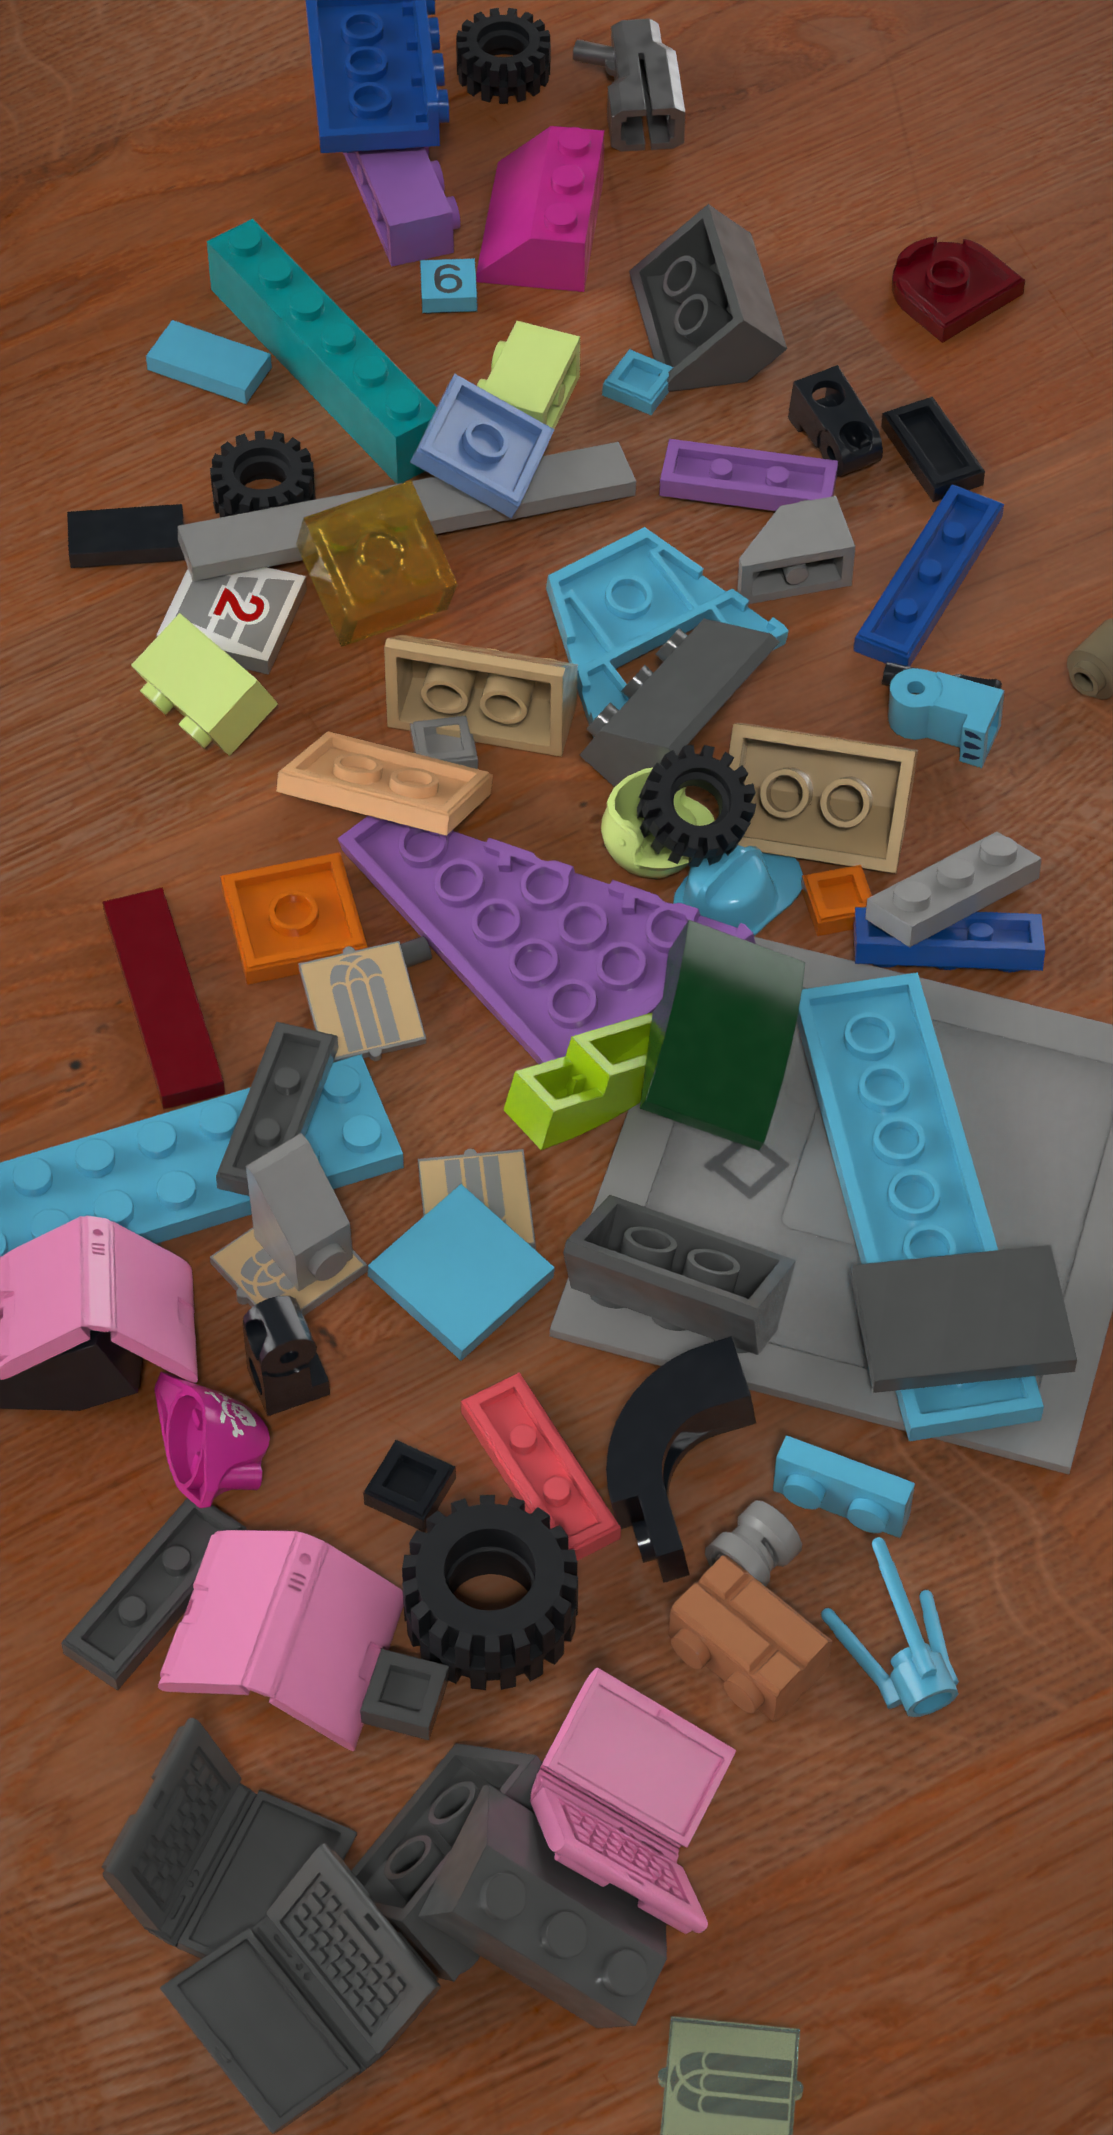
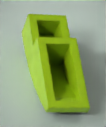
M653 1012L571 1036L566 1056L515 1071L504 1111L539 1149L543 1150L586 1133L641 1103Z

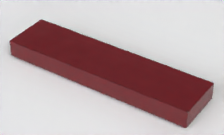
M163 887L103 901L105 919L163 1110L224 1095L225 1088L222 1074Z

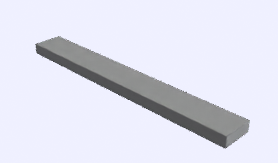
M619 442L542 456L520 506L512 518L507 517L443 480L431 477L179 525L178 541L192 581H198L635 496L637 481Z

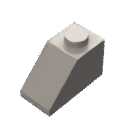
M837 497L804 500L798 503L782 505L777 509L739 558L737 592L747 598L749 604L852 586L855 544Z
M300 1133L246 1166L254 1237L298 1291L317 1280L325 1281L332 1278L343 1269L347 1261L353 1258L350 1222L309 1141Z

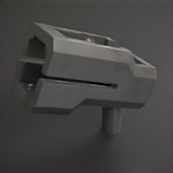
M651 19L619 21L611 26V46L576 40L573 49L574 61L605 67L607 74L614 76V82L608 86L607 119L611 147L621 152L645 150L641 116H646L651 150L674 149L684 143L685 107L677 55L675 50L662 43L660 27L657 22Z

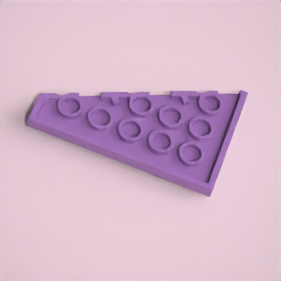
M367 816L338 838L341 849L415 931L420 936L426 938L428 945L538 1064L566 1056L571 1036L653 1012L663 997L669 950L688 920L756 944L753 932L745 924L740 923L738 928L701 916L698 908L683 903H667L656 894L615 880L607 884L575 873L574 867L556 860H541L533 852L492 838H488L487 842L454 832L453 830L446 836L372 816Z

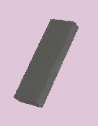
M276 1022L216 1175L217 1189L249 1196L246 1166L300 1133L305 1137L338 1051L337 1035Z
M187 1498L61 1642L63 1654L118 1691L185 1613L194 1590L193 1583L211 1535L223 1530H247L246 1527L213 1505L207 1508H199Z

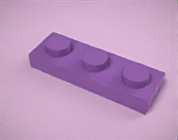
M669 439L660 478V496L777 511L782 505L834 496L838 461Z

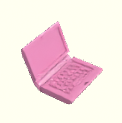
M88 1215L80 1216L0 1256V1380L15 1376L90 1340L91 1329L100 1332L110 1331L111 1342L189 1382L196 1383L198 1381L192 1268L179 1256L109 1219Z
M223 1530L215 1532L209 1540L193 1583L194 1590L182 1622L178 1624L160 1672L161 1679L158 1688L166 1692L249 1695L251 1690L270 1697L269 1703L348 1750L355 1751L363 1727L360 1710L381 1649L389 1650L404 1606L403 1591L330 1544L303 1532Z
M597 1667L591 1672L582 1686L540 1766L531 1790L530 1803L549 1848L555 1852L554 1859L601 1887L610 1883L638 1898V1908L684 1934L691 1931L702 1933L707 1928L706 1916L683 1867L677 1864L678 1852L681 1846L688 1847L736 1750Z

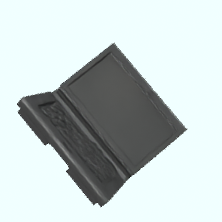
M189 1718L184 1726H180L177 1729L151 1776L154 1781L136 1814L129 1816L102 1865L104 1869L103 1877L144 1929L169 1945L202 1959L248 1927L251 1930L267 1916V1910L321 1844L326 1843L344 1861L357 1836V1832L261 1790L256 1794L251 1789L240 1783L242 1778L202 1724L195 1718Z
M326 1843L321 1844L267 1910V1916L251 1930L248 1927L160 1987L166 1998L272 2134L279 2132L380 2059L390 2050L441 1988L436 1975L403 1934L394 1929L373 1903L369 1892L336 1851L331 1850Z

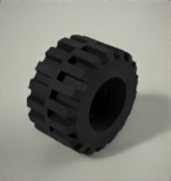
M480 1495V1505L468 1506L465 1498L451 1503V1514L447 1517L441 1512L436 1511L427 1518V1533L416 1530L409 1542L410 1555H404L402 1565L404 1620L407 1621V1635L413 1647L420 1646L421 1659L449 1666V1681L457 1684L461 1676L469 1677L471 1689L486 1690L487 1681L500 1680L501 1690L516 1687V1676L525 1674L530 1682L543 1675V1660L555 1665L564 1655V1641L571 1642L576 1629V1616L578 1615V1563L575 1550H568V1535L563 1528L557 1526L550 1529V1515L539 1507L529 1514L525 1512L524 1500L510 1497L507 1505L495 1504V1495ZM487 1574L509 1577L520 1583L528 1591L514 1605L491 1611L472 1608L459 1601L453 1595L454 1591L464 1582Z

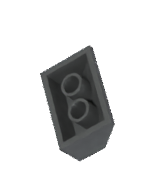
M706 205L629 270L653 357L657 361L674 367L668 372L669 392L747 382L787 350L752 234L711 205Z
M705 618L689 635H686L679 628L655 654L663 661L660 667L655 672H652L644 665L622 689L621 692L629 699L624 706L618 710L610 702L587 727L586 730L594 738L580 753V756L615 787L627 776L646 768H652L657 762L660 764L664 755L674 750L676 755H678L682 747L686 746L780 641L770 633Z
M609 1195L566 1240L563 1252L571 1288L589 1294L591 1299L597 1304L614 1309L628 1308L652 1317V1320L657 1325L673 1331L689 1330L714 1339V1341L732 1336L737 1353L750 1352L759 1355L778 1329L796 1262L794 1259Z
M456 1743L352 1869V1873L372 1896L371 1900L394 1929L403 1934L437 1978L454 1982L460 1974L469 1970L478 1961L480 1955L425 1922L418 1915L483 1786L491 1785L535 1813L530 1803V1794L536 1775L542 1765V1761L537 1755Z
M491 1785L483 1786L418 1917L595 2028L636 2026L667 1960L666 1923L638 1908V1898L610 1883L601 1887L554 1859L555 1852L549 1848L535 1813Z

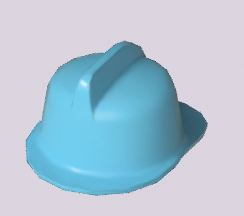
M737 845L735 850L728 856L724 853L719 862L709 865L707 858H704L699 867H690L688 876L675 892L673 904L683 903L698 908L701 916L738 928L740 923L745 924L755 936L768 923L792 905L800 895L803 872L799 862L794 857L763 853L756 846L742 847Z

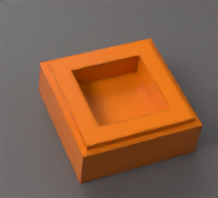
M856 865L802 875L801 891L816 935L822 936L853 930L855 907H866L867 898L872 896L862 866Z

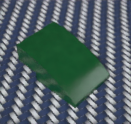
M688 920L669 950L663 997L652 1013L640 1109L759 1151L765 1143L790 1055L806 962Z

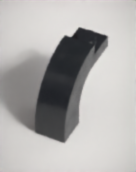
M732 1336L688 1350L654 1371L634 1391L623 1407L610 1438L606 1474L609 1496L616 1521L621 1529L633 1527L643 1563L657 1560L663 1583L690 1575L684 1549L669 1504V1487L676 1467L683 1457L699 1443L711 1437L756 1424L751 1394Z

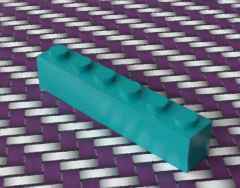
M254 219L208 240L207 251L211 290L396 484L404 483L425 472V470L410 463L437 408L427 396Z

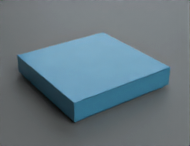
M460 1184L368 1265L367 1276L462 1361L553 1279L555 1267Z

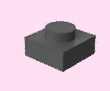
M381 1649L360 1710L361 1723L430 1740L449 1681V1666Z

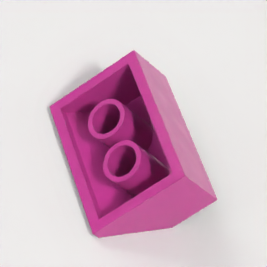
M550 126L497 163L476 271V282L578 292L585 291L604 180V130Z

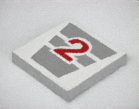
M264 567L192 581L189 569H187L156 637L180 613L244 669L269 674L306 593V576Z

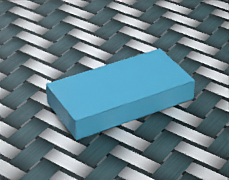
M174 320L170 322L146 355L147 370L247 404L272 368L270 353Z

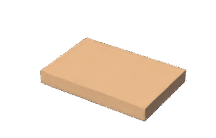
M328 731L278 772L276 792L447 836L491 794L493 774Z

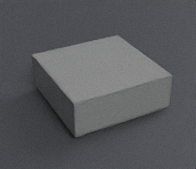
M466 716L410 723L414 753L478 769L473 734H470ZM459 725L460 738L441 735L436 732V727Z

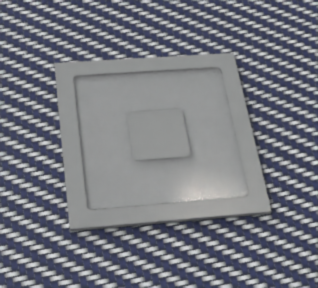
M754 937L757 945L806 962L802 989L904 974L868 964H855V961ZM919 977L998 1250L1044 1245L1052 1246L1077 1356L1075 1372L1035 1376L1044 1405L1041 1421L934 1437L933 1439L1069 1475L1113 1312V1025ZM797 1022L775 1111L765 1143L759 1151L640 1109V1103L629 1109L592 1213L609 1195L796 1260L776 1333L759 1355L750 1352L737 1353L749 1390L906 1431L896 1392L873 1393L851 1279L853 1265L861 1264ZM569 1277L550 1327V1337L659 1366L664 1365L688 1350L714 1342V1339L689 1330L673 1331L657 1325L652 1320V1317L628 1308L614 1309L599 1305L591 1299L589 1294L572 1289Z

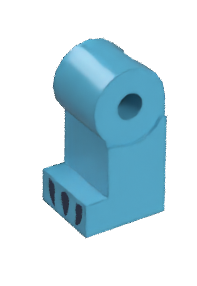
M918 668L906 669L896 674L891 680L888 722L890 728L904 738L913 740L929 738L960 748V762L982 768L1001 727L1004 690L938 671L936 673Z

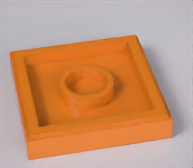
M340 852L220 876L222 893L247 985L300 974L299 963L343 954V949L348 946L353 947L355 951L368 948Z

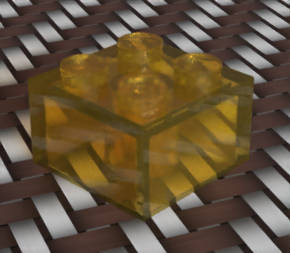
M412 480L303 517L296 545L341 647L449 608L458 583Z

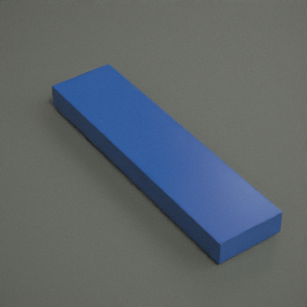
M952 484L857 633L854 642V652L885 664L892 662L911 666L1001 521L1004 504Z

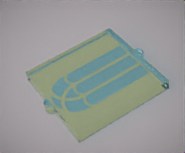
M671 2016L666 2068L660 2069L658 2073V2083L664 2087L660 2135H793L795 2100L802 2098L804 2089L803 2084L797 2081L800 2029Z

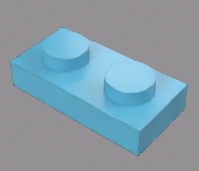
M786 1435L776 1457L773 1491L783 1494L790 1502L805 1509L821 1508L845 1517L854 1526L869 1533L885 1532L901 1538L910 1517L915 1487L914 1482Z

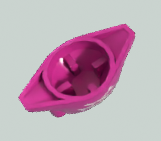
M160 1372L154 1391L166 1457L179 1491L199 1508L211 1507L213 1500L226 1491H257L262 1482L261 1460L266 1454L270 1441L269 1431L264 1421L244 1403L222 1392L191 1383L173 1374Z

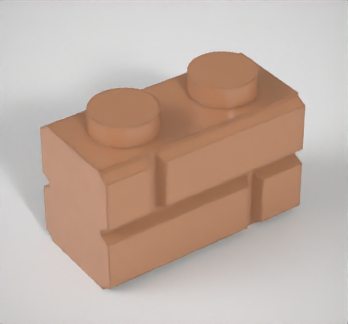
M722 1555L702 1575L700 1581L694 1583L673 1604L670 1610L669 1636L671 1637V1645L676 1654L694 1669L700 1670L706 1666L724 1681L723 1687L729 1698L747 1713L753 1714L758 1709L770 1720L777 1722L798 1701L802 1693L805 1694L829 1667L832 1640L727 1555Z

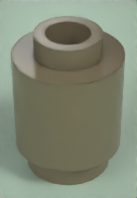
M1113 618L1105 620L1067 659V668L1073 686L1080 693L1097 699H1108L1113 696Z

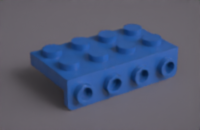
M305 0L320 152L349 153L353 151L440 146L439 123H449V101L447 89L437 90L438 86L445 85L443 54L432 53V51L440 50L438 17L428 18V15H435V0Z

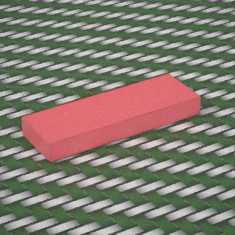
M520 1372L461 1401L462 1415L515 1498L525 1501V1512L531 1514L539 1507L549 1514L550 1529L557 1526L563 1528L568 1535V1550H575L577 1561L621 1538L620 1525Z

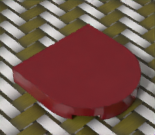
M928 237L912 243L898 255L892 276V293L900 308L940 342L947 341L1024 294L1025 279L982 245L968 239H963V244L937 242L938 237Z

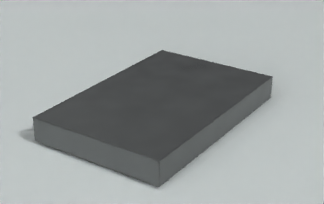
M1051 1245L858 1264L852 1267L851 1279L873 1393L1075 1372L1077 1356Z

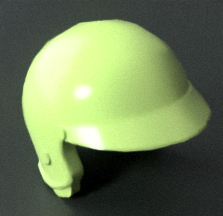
M652 767L627 776L613 788L607 801V808L603 814L601 833L607 851L618 865L637 876L658 879L670 876L684 869L689 863V857L682 856L678 864L669 861L668 858L672 851L664 847L658 854L651 847L655 839L653 834L644 838L640 826L644 818H637V806L641 800L639 795L653 769ZM686 787L675 793L674 807L677 814L683 820L697 826L708 825L715 821L707 807L686 796Z

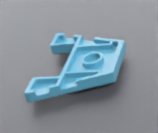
M646 527L548 575L546 591L569 663L578 664L577 689L589 725L610 702L620 710L629 700L621 692L627 684L616 668L665 644L679 628L686 633L694 629L705 618L772 634L780 641L773 650L786 644L789 630L774 617L767 621L748 607L749 600L734 589L724 591L702 575L703 567Z

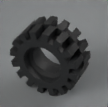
M499 8L490 9V17H485L482 12L474 14V23L467 19L462 24V31L458 30L456 35L459 83L462 87L467 86V93L473 97L481 91V100L489 103L493 96L499 97V104H508L509 96H515L517 103L525 101L526 91L534 97L540 93V85L545 87L549 81L551 62L549 30L545 31V24L540 19L533 23V14L525 11L521 17H517V9L508 8L507 15H500ZM507 54V55H513V56H509V57H497V56H495V55Z
M255 431V440L248 441L245 433L236 436V447L227 441L221 446V455L215 453L212 459L210 475L215 513H220V518L316 500L311 454L307 448L301 450L300 442L293 437L285 444L284 433L274 431L271 440L265 439V431ZM260 479H272L281 482L278 486L269 489H252L245 486L252 481Z
M694 744L683 746L679 755H676L674 750L665 754L661 763L657 762L651 770L639 795L641 800L637 806V818H644L640 826L644 838L653 834L655 839L651 847L658 854L664 847L671 850L672 852L668 860L676 864L679 863L682 856L689 857L688 867H699L704 858H707L709 865L719 862L724 853L728 856L735 850L755 814L756 804L751 803L756 794L754 784L744 785V781L749 773L743 765L735 771L729 766L734 757L727 752L723 754L721 760L713 758L715 747L704 745L700 754H695ZM687 786H697L707 790L715 797L718 803V818L704 826H697L686 822L675 810V793Z

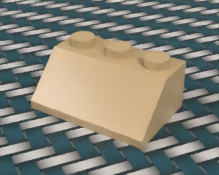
M407 635L387 638L384 646L387 727L410 731V723L413 724L415 721L466 716L470 734H473L474 742L562 757L577 705L578 664L557 661L551 658H538L502 652L491 648L485 649L443 642L437 639H425ZM459 725L436 727L437 734L460 738Z
M746 723L733 724L729 754L734 759L729 767L735 771L743 765L749 773L744 781V785L753 783L756 792L751 803L756 804L755 814L738 845L742 847L756 846L763 853L846 866L861 865L865 869L897 873L919 750Z

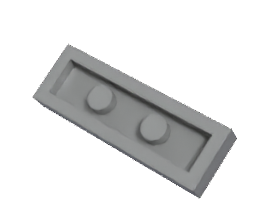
M996 831L867 898L865 919L908 947H911L1039 879L1042 858L1017 844L1013 839Z

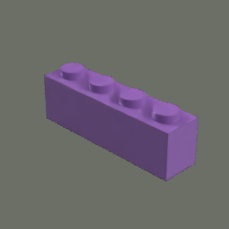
M429 147L343 153L391 267L454 253L453 230L460 228L459 210L453 196L446 197L444 194L443 173L437 160L430 162Z

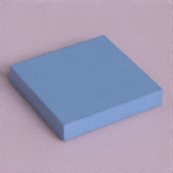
M454 374L410 463L512 518L520 506L555 429Z

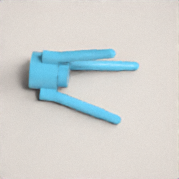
M877 1537L872 1541V1548L909 1647L892 1657L890 1662L894 1670L890 1676L832 1609L825 1608L821 1612V1617L834 1632L837 1639L878 1686L888 1709L902 1704L907 1716L921 1717L950 1704L958 1695L956 1685L959 1683V1680L949 1661L933 1594L929 1590H923L919 1595L929 1644L924 1642L884 1539Z

